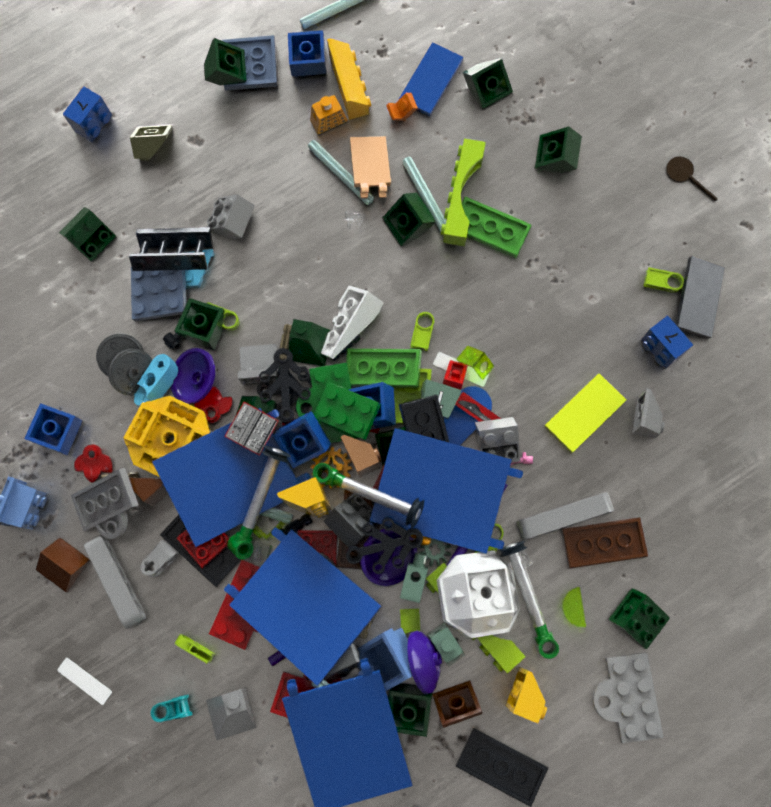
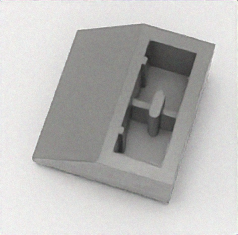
M238 194L220 197L214 203V210L207 220V227H210L211 233L230 239L242 238L255 205Z
M513 417L475 422L479 451L512 459L511 463L521 461L518 425Z

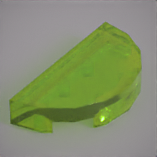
M579 586L571 589L565 595L562 601V610L565 618L577 627H586Z

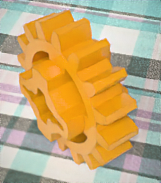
M331 447L330 451L319 455L318 459L313 458L312 460L315 462V465L310 466L311 469H314L317 464L328 457L324 463L331 466L333 462L336 469L343 473L342 475L351 478L348 471H353V467L348 466L352 463L351 459L346 460L348 454L344 453L342 455V449L339 448L336 452L334 447ZM336 456L342 459L344 464L338 463ZM326 469L323 472L328 476V470Z

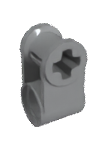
M162 540L142 561L140 566L142 573L150 577H158L176 560L179 552L166 540ZM150 564H153V571H150Z

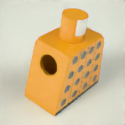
M335 95L330 97L324 96L319 102L311 106L310 121L317 135H321L348 122Z

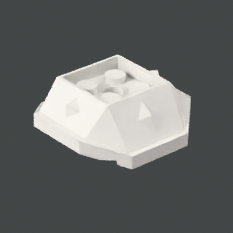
M495 550L487 551V554L478 552L454 556L437 579L443 621L467 638L510 632L520 611L513 568L502 557H499L500 555ZM481 589H483L486 593L485 598H483L481 595Z

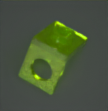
M467 346L457 357L458 362L472 367L482 380L494 367L485 352L471 346ZM483 362H486L487 368L481 372L480 366Z
M280 521L275 527L281 529L285 524ZM255 524L253 533L259 539L263 536L267 541H270L274 537L271 531L267 534Z

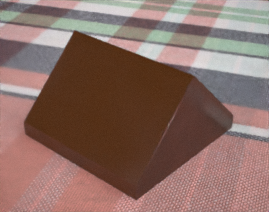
M129 478L133 491L143 502L149 505H157L168 495L162 480L159 478Z
M59 538L40 552L36 571L67 593L91 560L65 540Z
M470 680L433 693V699L443 728L483 714Z

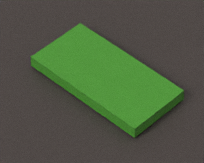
M465 196L462 201V207L470 221L467 238L517 258L532 225Z
M348 348L346 362L351 387H362L384 382L393 388H419L421 349Z

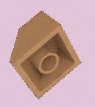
M341 436L360 478L380 468L382 460L377 448L373 449L371 444L352 437Z

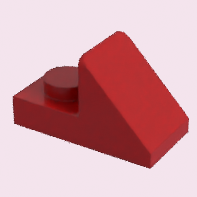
M450 360L443 384L461 390L468 365Z

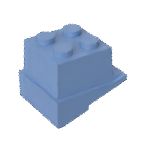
M8 476L0 495V525H13L32 530L33 526L35 527L38 524L40 509L46 504V493L26 486L27 483Z
M391 628L357 648L360 655L359 660L368 658L371 671L380 670L386 691L412 677L407 652L408 638L402 628L395 631ZM359 662V663L357 664V666H358V668H359V670H360V672L358 673V676H361V675H363V673H362V670H361V663Z

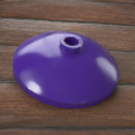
M191 348L183 352L176 360L178 374L170 386L174 397L187 404H195L205 398L215 380V364L212 356L203 349Z
M380 530L393 539L401 537L392 530ZM371 536L363 547L380 543L381 541ZM403 545L395 548L385 564L383 573L376 574L372 568L373 562L379 560L383 551L362 556L360 561L361 569L368 580L380 586L395 585L405 579L409 562L413 563L415 553H418L417 548L410 550L402 568H395L392 564V558L395 555H399ZM396 559L394 563L398 565L402 560ZM377 564L375 566V569L380 570L382 568L381 564Z
M413 631L409 635L407 644L410 670L419 690L424 694H430L434 692L438 685L442 658L440 653L437 652L435 645L424 633Z

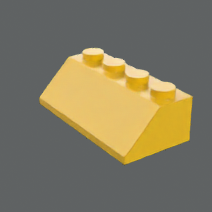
M331 38L327 39L330 61L348 119L351 120L369 115L371 101L369 96H365L364 93L366 86L364 80H360V76H362L360 67L355 65V61H357L355 51H351L348 43Z
M316 477L277 493L278 497L289 507L313 517H324L329 514L328 511L332 510L324 488Z
M519 667L505 706L513 714L539 723V720H543L547 711V707H545L546 702L533 673Z

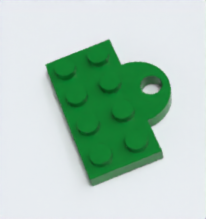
M347 362L309 369L312 388H309L311 395L306 401L298 398L296 404L297 414L299 417L305 415L300 409L304 403L310 404L312 413H315L328 382L347 390L352 389ZM304 391L301 393V396L304 398L308 397V393ZM317 420L331 443L341 442V436L343 435L354 439L359 438Z

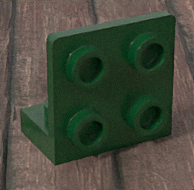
M632 588L608 620L625 630L644 649H648L670 617L648 595Z

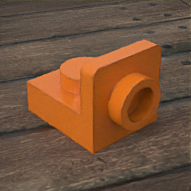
M407 92L396 103H388L386 105L392 120L405 121L418 109L412 93Z

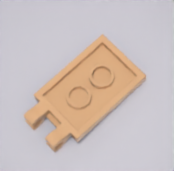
M386 136L350 137L354 187H360L361 198H368L369 187H378L379 198H386L387 187L391 185Z

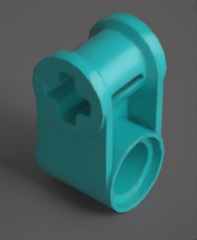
M189 694L154 705L151 709L152 719L155 722H164L193 715L188 703ZM160 706L166 709V716L164 718L158 715V708Z

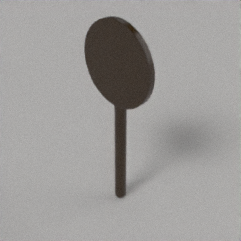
M677 156L668 162L666 172L670 179L676 182H685L690 179L712 199L718 200L713 193L692 177L694 166L689 159Z

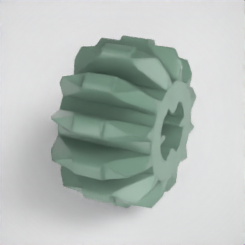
M431 538L430 544L426 546L421 544L418 548L425 549V551L419 553L427 555L426 561L430 559L429 567L433 566V561H436V565L439 567L441 565L439 559L444 563L448 561L443 555L451 556V552L445 551V549L451 548V544L444 545L445 542ZM433 545H437V549L440 550V553L432 555V551L429 550V548H433Z

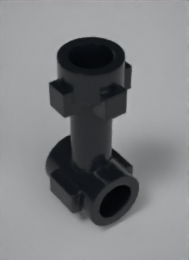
M169 332L163 337L164 344L169 349L177 350L181 346L179 340L182 336L177 333L173 335Z

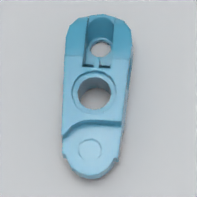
M160 354L156 356L137 383L140 387L134 395V403L138 407L143 402L162 398L173 384V380L178 374V367L168 355Z

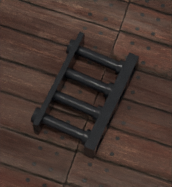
M210 227L137 229L136 237L140 252L139 254H129L133 271L207 270L203 247H212L213 240ZM177 247L176 253H166L167 248ZM185 247H196L194 253H184ZM148 248H159L158 253L147 254Z

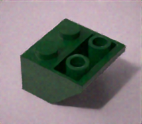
M86 207L59 232L90 261L116 237Z

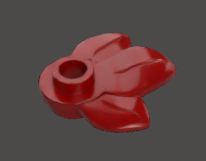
M214 386L205 398L194 405L196 408L204 411L208 423L213 424L219 421L221 415L229 412L233 400L230 396L222 398L221 392ZM215 412L214 417L210 418L209 413Z
M90 444L84 448L83 454L76 458L74 469L77 472L83 471L85 478L93 483L98 479L101 471L112 473L113 464L110 457L103 454L102 449L98 445ZM90 451H94V457H91L89 455Z

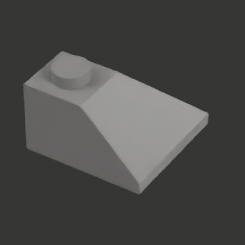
M646 388L638 396L632 434L656 438L660 433H663L665 423L662 422L663 415L649 388Z
M246 687L206 700L216 740L256 728Z

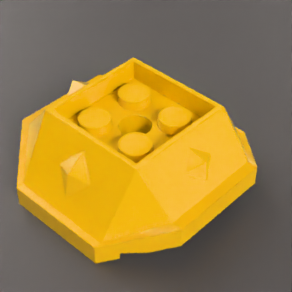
M169 395L141 403L123 438L133 465L160 477L152 461L211 433L204 411ZM170 435H174V441L167 443V438Z

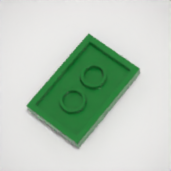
M328 382L314 416L317 420L366 440L381 403Z

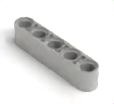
M608 492L519 520L517 525L522 540L525 541L611 513L615 510Z
M99 535L85 543V550L123 626L129 629L146 619L145 613L107 538Z

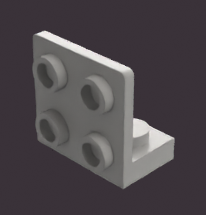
M276 344L240 347L241 371H238V380L241 384L261 383L259 381V374L262 371H266L274 362L273 356L278 350ZM278 370L271 375L269 382H274L279 377ZM263 374L261 379L267 380L268 375Z

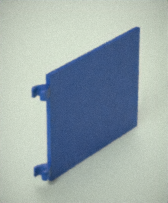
M276 409L267 413L273 418L279 416V412ZM232 422L152 461L195 547L244 522L269 458L262 452L259 456L224 437ZM272 432L266 446L281 450ZM280 461L260 514L283 503L277 495L278 492L311 479L310 474L306 472L295 477L289 463Z
M395 428L378 490L411 505L416 498H419L420 502L424 500L422 514L414 528L421 531L423 536L487 554L489 546L497 549H503L504 541L491 538L507 476L522 478L523 471L510 468L512 459ZM376 502L374 503L370 518L371 522L382 524V520L385 517H391L394 523L406 530L411 528V524L406 526V515ZM386 521L384 525L391 526L392 522Z
M275 527L271 534L281 543L241 591L230 584L224 588V591L234 598L229 606L314 684L319 686L382 606L293 530L285 535L280 529Z
M368 658L360 660L363 675L305 692H298L295 679L287 681V690L290 696L282 698L314 807H343L413 786L380 670L371 671Z

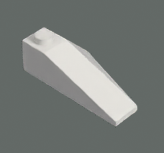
M348 286L339 301L338 308L340 310L338 316L333 318L334 327L326 337L321 354L334 359L375 319L384 302L369 291Z

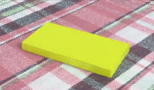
M598 373L544 427L573 453L627 399Z

